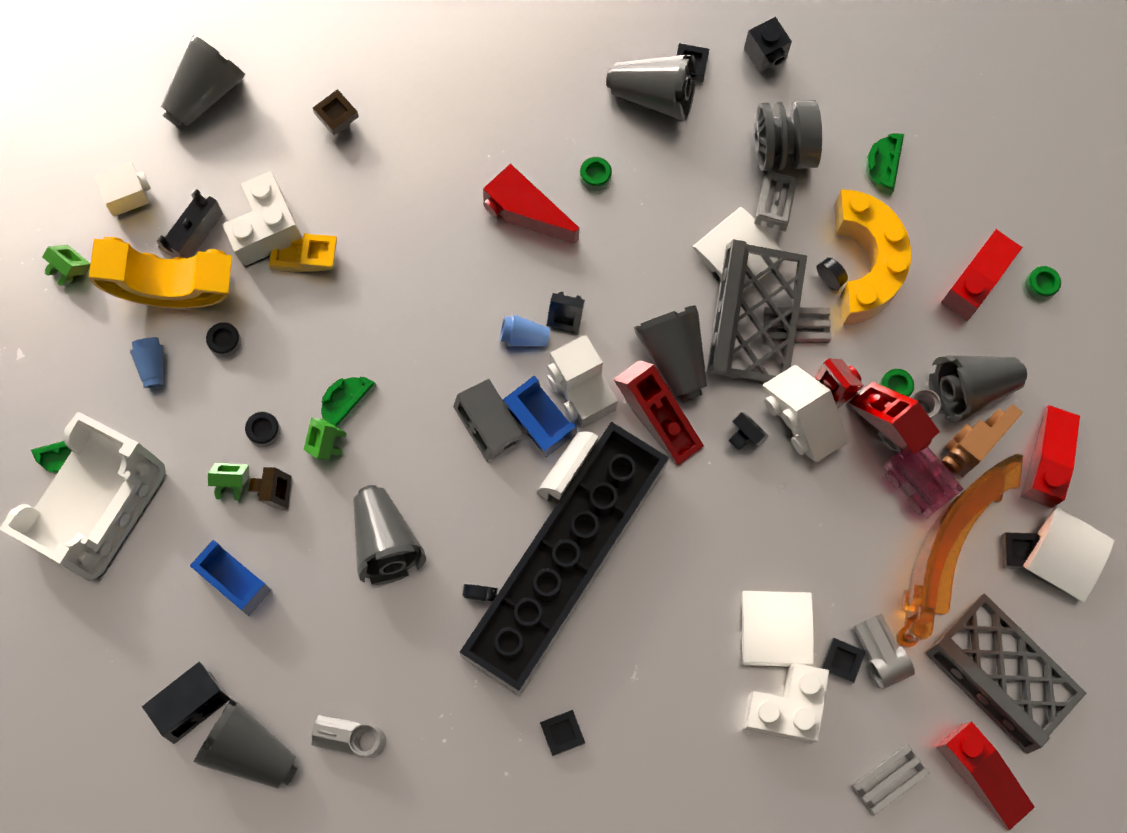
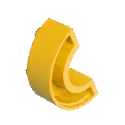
M841 189L834 204L836 234L848 236L859 242L867 252L870 261L869 273L861 279L848 281L841 293L843 325H853L875 317L894 299L909 272L911 245L903 223L889 206L866 193Z
M117 237L94 238L89 279L100 290L115 297L139 304L166 308L206 307L220 303L228 296L232 255H226L221 250L209 249L206 252L198 251L195 256L190 258L174 257L172 259H162L155 254L140 253L133 249L129 243L123 242L122 239Z

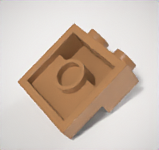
M1011 404L1004 412L998 408L985 422L980 419L973 427L966 424L945 446L949 452L942 459V465L952 474H959L963 478L984 459L1023 412L1014 404Z

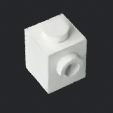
M132 162L94 176L104 203L113 217L150 203L146 191L151 189L144 171L137 172Z

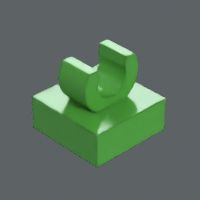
M69 245L48 246L42 256L49 263L45 269L47 276L56 275L58 271L61 272V278L57 283L60 286L69 285L73 281L74 276L86 275L90 268V262Z
M311 417L303 450L317 459L330 460L331 454H342V449L333 445L335 437H346L347 433L324 419Z
M215 463L208 472V486H216L214 490L216 499L221 500L224 495L223 488L230 487L234 491V500H239L243 493V486L249 478V464Z

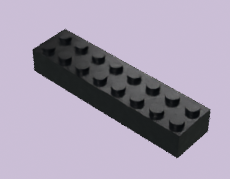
M610 422L460 650L461 658L520 695L665 470L669 457L615 423Z

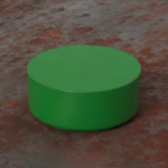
M591 157L582 163L580 181L587 189L599 191L609 185L612 168L608 161L601 157Z
M1048 266L1035 268L1026 279L1028 293L1038 300L1051 299L1061 287L1060 275L1056 270Z
M902 369L889 370L879 383L907 397H910L914 391L912 376Z

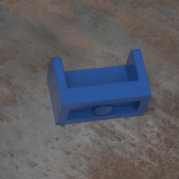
M535 375L503 399L511 415L545 457H548L577 433L575 424L566 419L540 387L539 380Z
M212 540L190 564L192 569L248 616L271 592V589L261 579L257 578L215 540Z

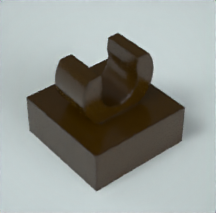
M338 89L313 107L314 114L333 135H336L338 132L341 133L359 117L358 111Z
M263 467L262 479L250 478L248 492L257 493L258 501L275 509H287L292 476L276 467Z

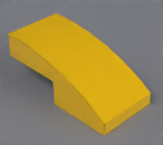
M304 233L303 238L292 242L290 247L280 251L278 248L271 251L270 270L310 272L333 269L337 236Z

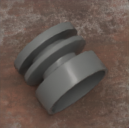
M816 100L792 102L789 116L786 115L782 102L774 103L773 110L769 103L758 104L753 136L754 148L761 171L771 170L773 163L777 170H783L786 166L788 155H790L794 169L818 168L822 153V123Z

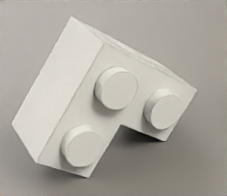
M271 170L241 183L252 211L222 224L235 254L244 267L270 256L272 250L278 248L280 251L290 247L292 242L302 238Z
M586 334L550 352V365L547 366L550 373L547 376L550 386L556 394L561 392L566 401L563 407L572 422L577 420L581 428L615 411L618 403L617 398L601 373L603 362Z
M797 365L792 366L763 384L767 396L764 399L766 407L773 416L779 415L792 430L794 437L791 438V442L800 455L806 454L817 463L849 442L831 390Z
M796 663L792 664L787 669L783 697L756 691L748 695L742 730L809 744L817 742L829 670Z

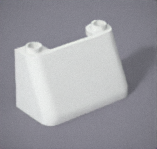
M77 411L64 430V443L72 450L71 454L35 508L22 504L12 509L0 530L84 579L91 581L98 578L105 571L164 478L165 465L138 442Z

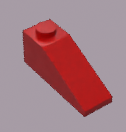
M511 163L483 188V205L493 217L499 216L506 223L572 244L579 240L580 227Z
M995 229L941 303L968 321L1023 247Z
M827 359L814 377L831 390L837 409L855 397L864 386L858 371L853 366H848L843 359Z
M639 360L613 379L630 407L676 465L681 464L704 447L654 364Z
M873 381L848 402L852 409L893 443L912 454L927 448L931 444L932 439L940 433L919 401Z
M1051 405L1046 406L1020 495L1021 498L1050 508H1054L1055 505L1057 506L1066 499L1074 470L1080 415Z
M972 721L958 726L936 746V749L1008 831L1035 808L999 752Z

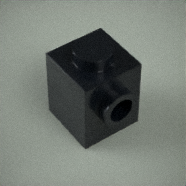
M774 17L748 30L744 50L758 72L761 73L771 67L780 65L787 59L792 41L778 19Z

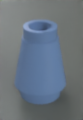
M515 314L512 317L504 316L500 342L507 343V346L546 347L550 327H545Z
M150 337L133 341V349L130 350L140 379L143 382V388H154L164 385V346L160 345L159 338Z

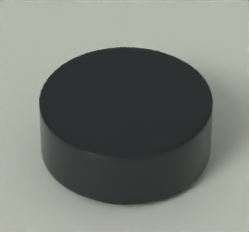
M831 257L824 258L816 266L821 279L835 290L840 289L848 281V275L843 266Z
M221 322L213 325L208 330L206 343L211 352L216 356L229 357L239 350L241 336L232 324Z
M257 412L248 418L245 424V433L254 445L267 447L275 443L279 438L280 425L272 414Z
M464 584L462 596L466 599L493 602L497 596L498 588Z

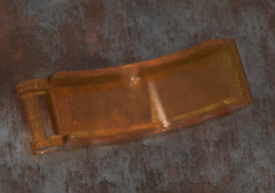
M1015 454L986 471L943 510L930 528L917 554L910 577L909 588L904 590L901 609L906 611L904 627L896 634V641L901 647L910 648L919 640L929 638L933 632L935 614L944 615L949 612L955 567L964 541L974 523L991 503L1000 502L1003 493L1009 489L1020 487L1023 455Z

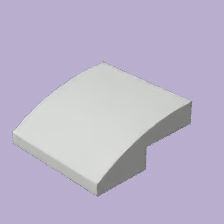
M742 207L738 208L692 246L710 272H716L720 278L726 245L733 239L746 241L748 245L781 250L761 225L754 224L755 219ZM749 253L747 266L756 276L768 266L760 255ZM770 257L773 263L779 260L777 258ZM745 275L744 284L750 280L747 275ZM753 283L744 288L743 293L752 287Z
M591 432L576 433L537 490V494L546 500L551 495L560 500L597 444L599 436Z
M1055 505L1037 533L1041 536L1040 540L1023 566L1075 598L1085 602L1103 571L1114 539Z
M742 591L743 629L741 641L743 665L791 666L796 663L813 667L814 638L811 593Z

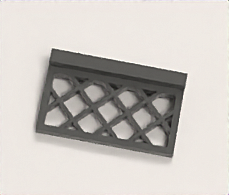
M735 239L726 245L706 373L768 382L776 376L769 375L761 363L773 354L782 363L781 373L791 368L807 255L748 245L746 241ZM749 253L760 255L768 266L756 276L747 266ZM770 257L777 258L779 260L773 263ZM783 260L797 262L796 276L788 282L776 267ZM771 270L782 286L768 295L757 279ZM745 275H747L750 280L744 284ZM794 282V289L792 290L789 285ZM753 283L763 300L749 308L742 295L743 289ZM784 289L792 299L791 308L781 314L771 298ZM766 302L777 318L763 327L752 311ZM742 307L745 313L739 316L740 308ZM788 314H790V316H789V322H787L786 319L784 318V317H786ZM748 315L758 332L745 341L738 332L737 327L738 322ZM780 321L787 331V336L783 343L776 346L766 330ZM762 335L772 350L758 360L748 346V343ZM737 339L740 345L734 348L735 340ZM785 346L784 356H783V354L781 353L780 349ZM741 348L745 350L754 363L745 370L731 368L733 354ZM757 367L760 373L751 372V370Z
M985 593L925 652L1027 754L1042 748L1050 739V734L1087 694ZM981 606L992 615L993 627L977 626L976 612ZM969 620L970 626L964 625ZM958 631L970 632L972 650L961 649L951 638ZM978 632L994 633L995 651L980 650ZM1001 634H1011L1017 640L1018 652L1003 651ZM980 656L996 657L997 675H989L981 668ZM1004 657L1019 658L1021 676L1005 675ZM1027 659H1037L1043 665L1044 677L1029 676ZM1006 682L1022 683L1023 700H1013L1007 694ZM1030 683H1045L1046 701H1031ZM1053 684H1062L1073 696L1067 702H1055ZM1032 707L1047 708L1049 723L1043 729L1033 720Z

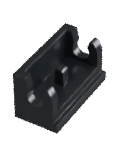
M195 189L191 194L193 200L165 237L161 235L158 238L159 249L172 257H192L223 215L216 199L211 196L205 199L200 194V191Z
M199 661L141 707L160 734L175 744L231 698L210 671L208 672Z

